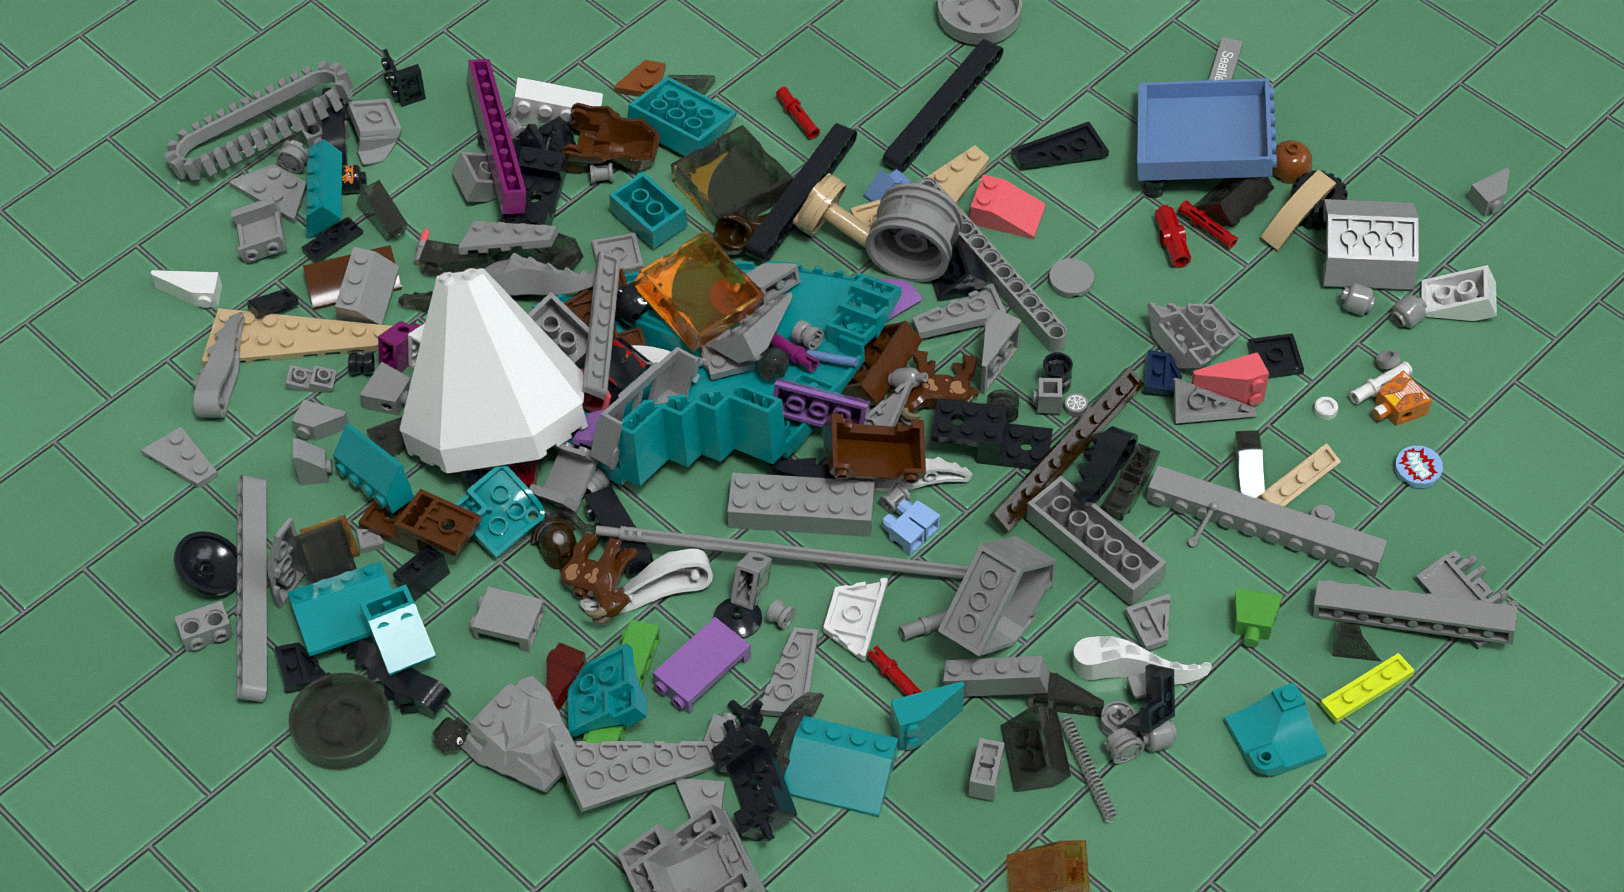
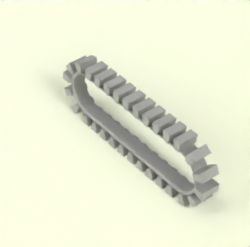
M322 61L318 63V70L312 72L308 65L301 69L303 77L300 78L296 71L289 75L291 83L288 84L284 77L276 81L279 89L275 90L273 84L264 87L267 95L263 96L261 90L252 93L255 101L251 102L249 97L246 96L240 99L243 107L239 108L236 102L228 105L231 113L226 114L224 108L215 112L219 119L214 121L210 114L203 118L206 123L205 126L202 127L198 120L191 124L193 132L188 134L184 128L177 132L180 142L169 140L166 145L169 152L164 153L173 173L175 172L177 177L181 179L189 175L191 180H199L200 171L206 169L209 176L217 173L214 165L219 164L223 170L230 166L227 161L228 158L231 157L235 164L243 160L239 154L240 152L244 151L246 157L255 154L251 146L256 144L258 150L261 151L267 148L265 139L268 138L272 145L280 141L277 133L281 132L283 138L292 135L289 127L293 126L295 131L298 132L304 129L301 121L306 120L308 126L317 122L314 117L315 114L318 113L322 120L329 116L326 111L327 108L332 106L335 112L343 108L339 99L350 100L353 95L351 89L354 86L346 68L343 69L342 65L338 62H334L330 67L327 61ZM334 83L333 87L325 92L324 95L316 97L312 101L304 103L300 107L292 109L288 113L278 116L274 120L266 122L262 126L254 128L232 141L226 142L225 145L216 147L213 151L207 154L204 153L198 158H185L186 154L195 148L196 145L204 143L208 139L216 137L220 133L228 131L232 127L240 125L244 121L254 118L256 115L266 112L270 108L278 106L282 102L290 100L310 88L316 87L318 84Z

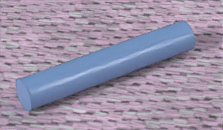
M807 350V353L819 361L852 367L858 366V358Z

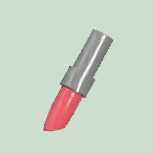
M427 228L422 231L420 240L417 243L414 259L416 265L423 264L424 256L428 249L430 231Z

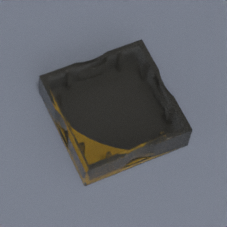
M743 125L717 138L710 145L695 150L671 164L672 182L714 227L718 216L721 214H738L749 219L767 211L776 204L794 179L775 158L771 157L763 149L761 143Z

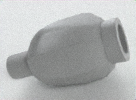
M911 367L898 368L889 374L888 382L891 386L897 388L907 380H910L914 383L912 388H916L920 382L928 381V374L919 373L917 369Z

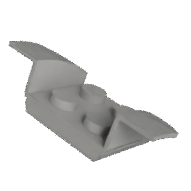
M389 98L347 102L346 108H344L345 119L351 118L360 139L357 153L362 165L384 162L397 143L402 129Z

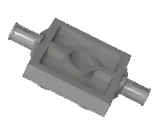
M718 335L699 339L702 351L699 367L704 366L711 380L756 369L755 362L749 363L745 361L737 363L711 348L709 343Z

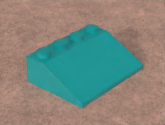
M667 76L629 104L627 118H643L660 134L659 143L697 162L710 152L736 117L737 112Z
M381 561L287 592L309 656L371 636L362 616L360 602L392 590Z
M801 715L784 776L790 795L816 803L879 817L898 755V738Z

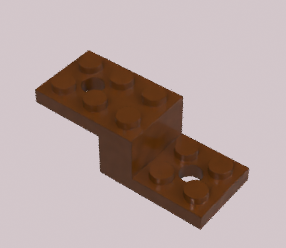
M420 489L410 502L394 512L398 514L396 518L387 519L386 516L392 513L386 508H380L374 500L358 521L360 528L367 529L369 532L417 554L429 544L457 557L482 523V517ZM445 525H455L451 530L442 529Z

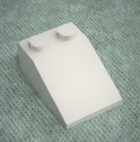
M1488 265L1422 280V299L1427 305V308H1425L1426 317L1478 321L1497 316L1496 281Z

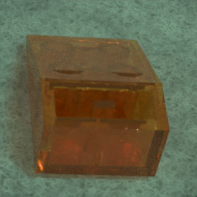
M1086 840L1057 841L1007 854L1009 892H1089L1090 883Z

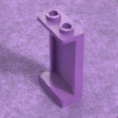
M714 617L653 672L654 688L659 694L668 696L676 708L679 710L683 709L689 714L693 711L692 704L737 662L741 661L745 664L751 659V645Z

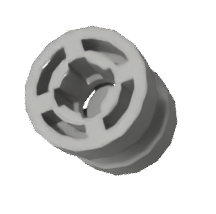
M801 320L794 326L791 336L793 341L799 344L804 343L806 348L815 350L822 343L824 333L822 329L812 327L810 323Z
M595 469L583 497L609 485L608 477L601 470Z

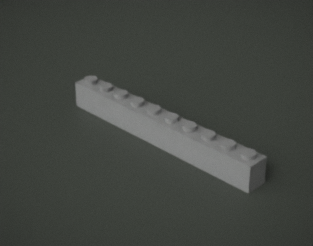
M1157 466L1148 487L1146 501L1152 502L1155 505L1165 506L1179 513H1186L1204 520L1210 509V503L1216 502L1219 507L1211 515L1210 522L1219 524L1224 528L1243 532L1249 536L1265 539L1270 543L1289 547L1294 551H1301L1319 559L1335 562L1340 566L1359 570L1364 574L1376 576L1387 544L1385 539L1161 466Z

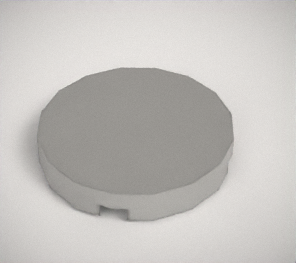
M1073 258L1063 259L1055 263L1050 270V286L1058 295L1066 298H1072L1077 295L1081 297L1091 290L1094 283V272L1082 260Z

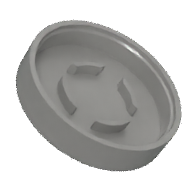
M938 0L937 15L941 27L948 35L964 43L978 45L983 39L992 43L1002 41L1015 32L1021 21L1022 0Z

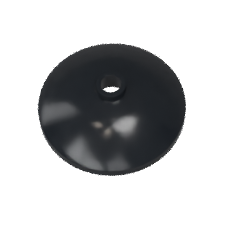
M199 531L188 534L179 542L174 552V565L180 578L189 587L200 593L213 596L228 594L237 588V548L228 539L216 533Z

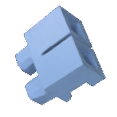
M903 499L897 506V513L901 516L897 519L892 514H888L882 520V527L889 533V540L900 544L903 547V552L908 556L914 554L924 544V541L926 542L940 529V514L918 500L913 504Z

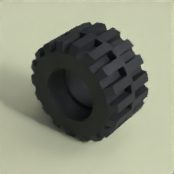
M1316 170L1311 171V173L1305 172L1302 174V177L1298 176L1292 185L1290 198L1316 173ZM1321 171L1336 182L1334 188L1324 199L1347 200L1348 191L1346 190L1345 183H1341L1342 180L1339 177L1335 178L1334 174H1327L1325 171ZM1323 200L1319 201L1300 223L1301 226L1304 224L1309 229L1311 227L1315 228V230H1320V228L1326 229V222H1323Z

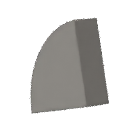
M367 529L356 530L361 553L385 548L381 536L373 534Z

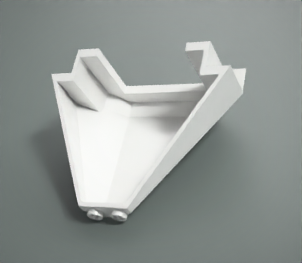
M471 268L457 273L446 272L436 277L399 431L402 433L409 455H418L421 461L431 466L436 464L445 473L538 460L547 455L546 450L553 445L559 447L572 438L571 433L575 430H583L588 427L582 406L584 400V392H582L584 373L484 268Z

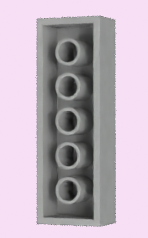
M732 473L728 503V527L871 537L875 481Z
M1060 476L1027 503L1026 519L1132 606L1164 579L1167 562L1095 503L1088 507L1081 504L1073 496L1074 491L1079 490Z

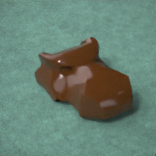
M582 103L572 105L570 116L573 118V121H571L570 127L580 131L577 146L567 144L564 145L562 153H565L568 163L567 170L569 172H586L590 169V164L597 166L599 163L607 161L620 164L636 173L646 169L655 161L660 134L643 118L629 119L620 117V114L613 111L609 106H589Z

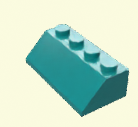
M324 139L308 148L306 237L308 238L313 237L341 220L342 152Z
M350 423L345 425L333 454L337 464L335 465L336 471L341 477L346 476L355 488H361L366 497H372L380 508H386L393 514L414 498L402 464Z

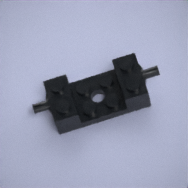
M546 136L543 137L541 148L522 146L518 164L526 189L525 213L502 214L500 222L552 226L568 169L565 153L550 150L552 138L548 137L547 139ZM533 195L541 196L538 202L530 201Z
M728 720L726 723H723L727 738L712 748L711 751L718 771L731 775L742 808L733 813L742 836L757 841L762 839L766 842L771 841L775 838L773 832L798 814L767 730L748 723L736 731L734 721ZM760 779H763L761 789L758 790L757 784Z

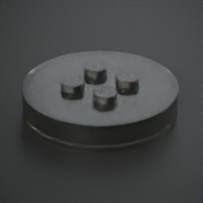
M334 673L314 680L297 695L289 713V728L297 750L310 763L326 769H348L367 762L383 748L388 740L392 726L389 704L382 689L372 680L354 673Z

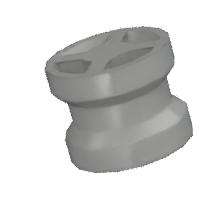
M776 599L768 609L766 620L776 622L778 627L786 629L792 622L796 609L792 606L787 607L782 600Z

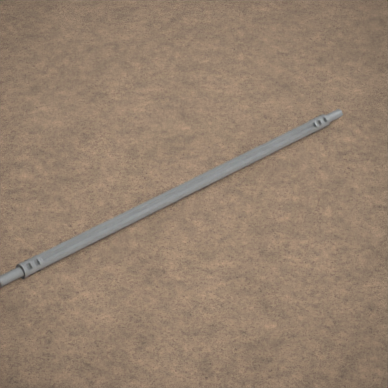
M596 526V535L617 537L622 541L627 540L748 554L753 551L767 557L963 579L969 566L643 528Z

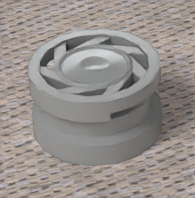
M286 140L281 150L276 154V161L285 170L292 173H300L303 171L305 164H307L308 148L304 149L302 147L303 144L298 141L292 140L289 142V140Z
M1123 701L1108 703L1103 708L1101 714L1100 728L1102 733L1108 738L1112 733L1123 728L1124 721L1136 714L1134 708Z
M1125 727L1112 733L1107 738L1108 743L1104 742L1106 750L1111 753V758L1116 764H1123L1133 760L1145 747L1143 741L1138 738L1137 731Z

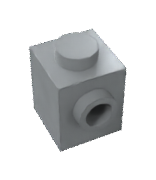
M1039 378L1038 390H1033V404H1037V413L1061 414L1062 378Z

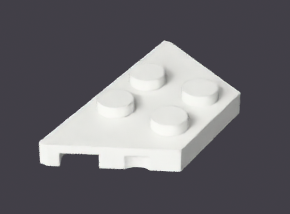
M881 578L880 582L867 585L866 582H860L852 586L835 587L823 632L862 661H866L888 585L887 578Z

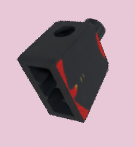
M614 337L612 340L608 389L618 387L624 390L654 364L623 338Z

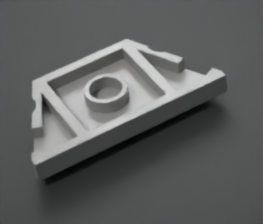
M273 163L232 179L229 182L232 189L255 202L273 197L281 210L282 218L293 224L297 222V213L302 207V199L307 192V183Z

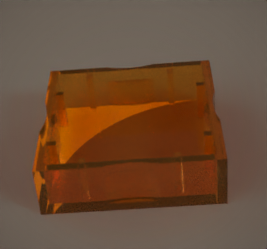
M706 230L685 242L675 252L661 257L640 270L633 284L692 352L720 335L726 329L737 324L742 318H746L754 313V310L760 306L765 297L764 293L731 261L724 249Z

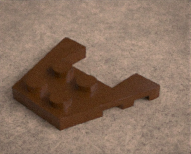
M623 268L619 270L618 289L621 285L624 287L627 285ZM593 288L586 289L563 303L588 327ZM614 323L613 339L614 337L623 338L630 345L646 346L641 327L618 333Z

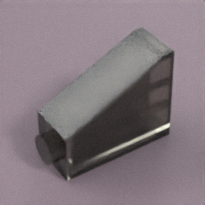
M380 180L361 189L356 205L386 241L402 237L405 234L407 222Z

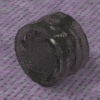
M1004 389L994 390L989 393L987 404L1007 406L1006 423H1011L1018 418L1019 397L1016 393Z

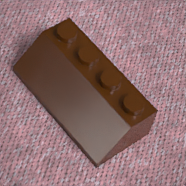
M907 321L884 326L878 338L873 337L864 346L865 361L841 394L870 401V406H877L885 399L884 395L888 389L893 387L888 382L889 374L898 368L907 367V362L913 356V352L918 351L922 338Z

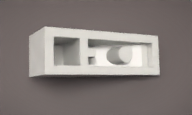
M151 270L155 288L195 307H218L222 291L219 272Z

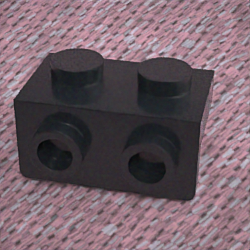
M560 116L539 127L542 137L552 138L551 151L562 152L564 145H576L573 136L574 129L570 127L571 123L566 122Z

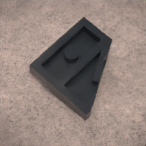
M299 642L274 647L285 692L332 683V674L326 673L319 666V662L313 656H309L306 649Z

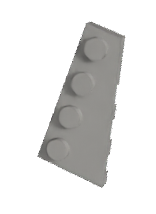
M473 221L458 249L460 255L468 254V250H478L479 253H487L490 248H501V251H509L516 246H521L522 249L552 247L558 235L557 226Z
M793 628L782 652L780 662L776 665L774 675L765 689L764 697L761 701L763 703L760 711L762 715L800 719L801 715L807 716L818 630Z

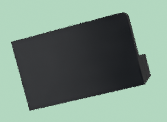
M1148 664L1145 667L1146 704L1140 707V712L1124 721L1125 728L1150 733L1175 716L1174 669Z

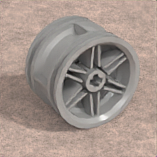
M903 183L892 186L884 192L877 209V220L873 222L866 238L865 248L872 262L881 270L896 278L911 282H927L938 279L948 268L952 256V245L956 242L962 228L963 217L961 210L949 196L933 187L919 183Z

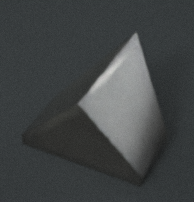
M1334 622L1333 656L1382 662L1362 635L1359 625Z

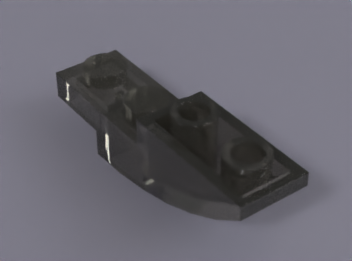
M1138 443L1123 466L1119 479L1101 505V509L1112 518L1122 521L1125 515L1131 512L1158 460L1160 451Z

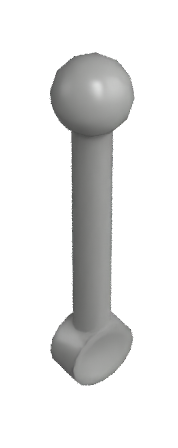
M1210 503V509L1194 537H1191L1188 541L1190 546L1196 547L1198 545V538L1213 512L1218 509V503Z

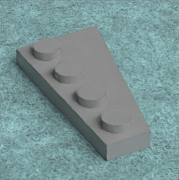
M992 283L986 286V290L979 293L977 290L973 291L965 299L960 301L957 299L952 300L944 308L936 307L913 317V326L916 333L923 339L984 325L989 315L992 316L997 309L1005 313L1006 311Z

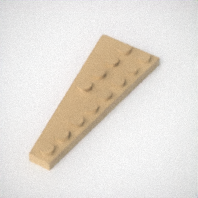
M218 308L201 362L203 367H205L210 357L206 350L216 343L218 338L214 334L224 328L225 324L223 322L229 320V316L239 312H243L245 318L241 336L240 361H246V363H254L258 359H270V361L304 358V355L318 354L319 357L331 352L348 354L352 350H364L365 352L379 351L378 336L392 326L269 314L258 318L250 311Z

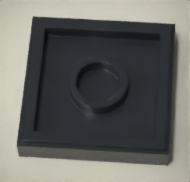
M1293 333L1248 339L1247 344L1250 354L1258 352L1269 372L1268 379L1304 373L1303 363Z

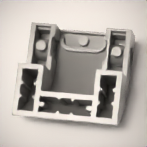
M712 804L673 831L656 824L617 852L634 892H766L727 810H722Z

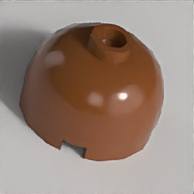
M1295 140L1283 141L1276 146L1277 168H1272V177L1280 178L1282 183L1293 184L1298 176L1302 177V174L1305 172L1311 173L1312 154L1307 146Z

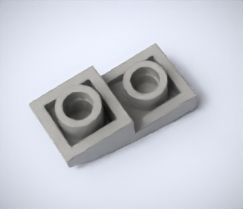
M290 365L285 388L306 392L332 391L337 370L314 365L313 370Z

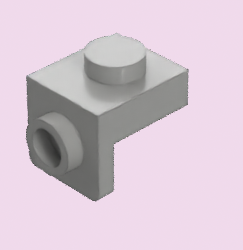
M725 711L722 712V715L713 714L703 741H711L713 746H717L727 738V733L723 726L724 722L733 720L736 729L740 728L742 723L735 721L737 716Z

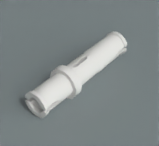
M1404 361L1375 379L1366 380L1364 385L1349 392L1351 401L1358 405L1369 397H1376L1378 391L1403 370L1410 376L1413 372L1410 364Z

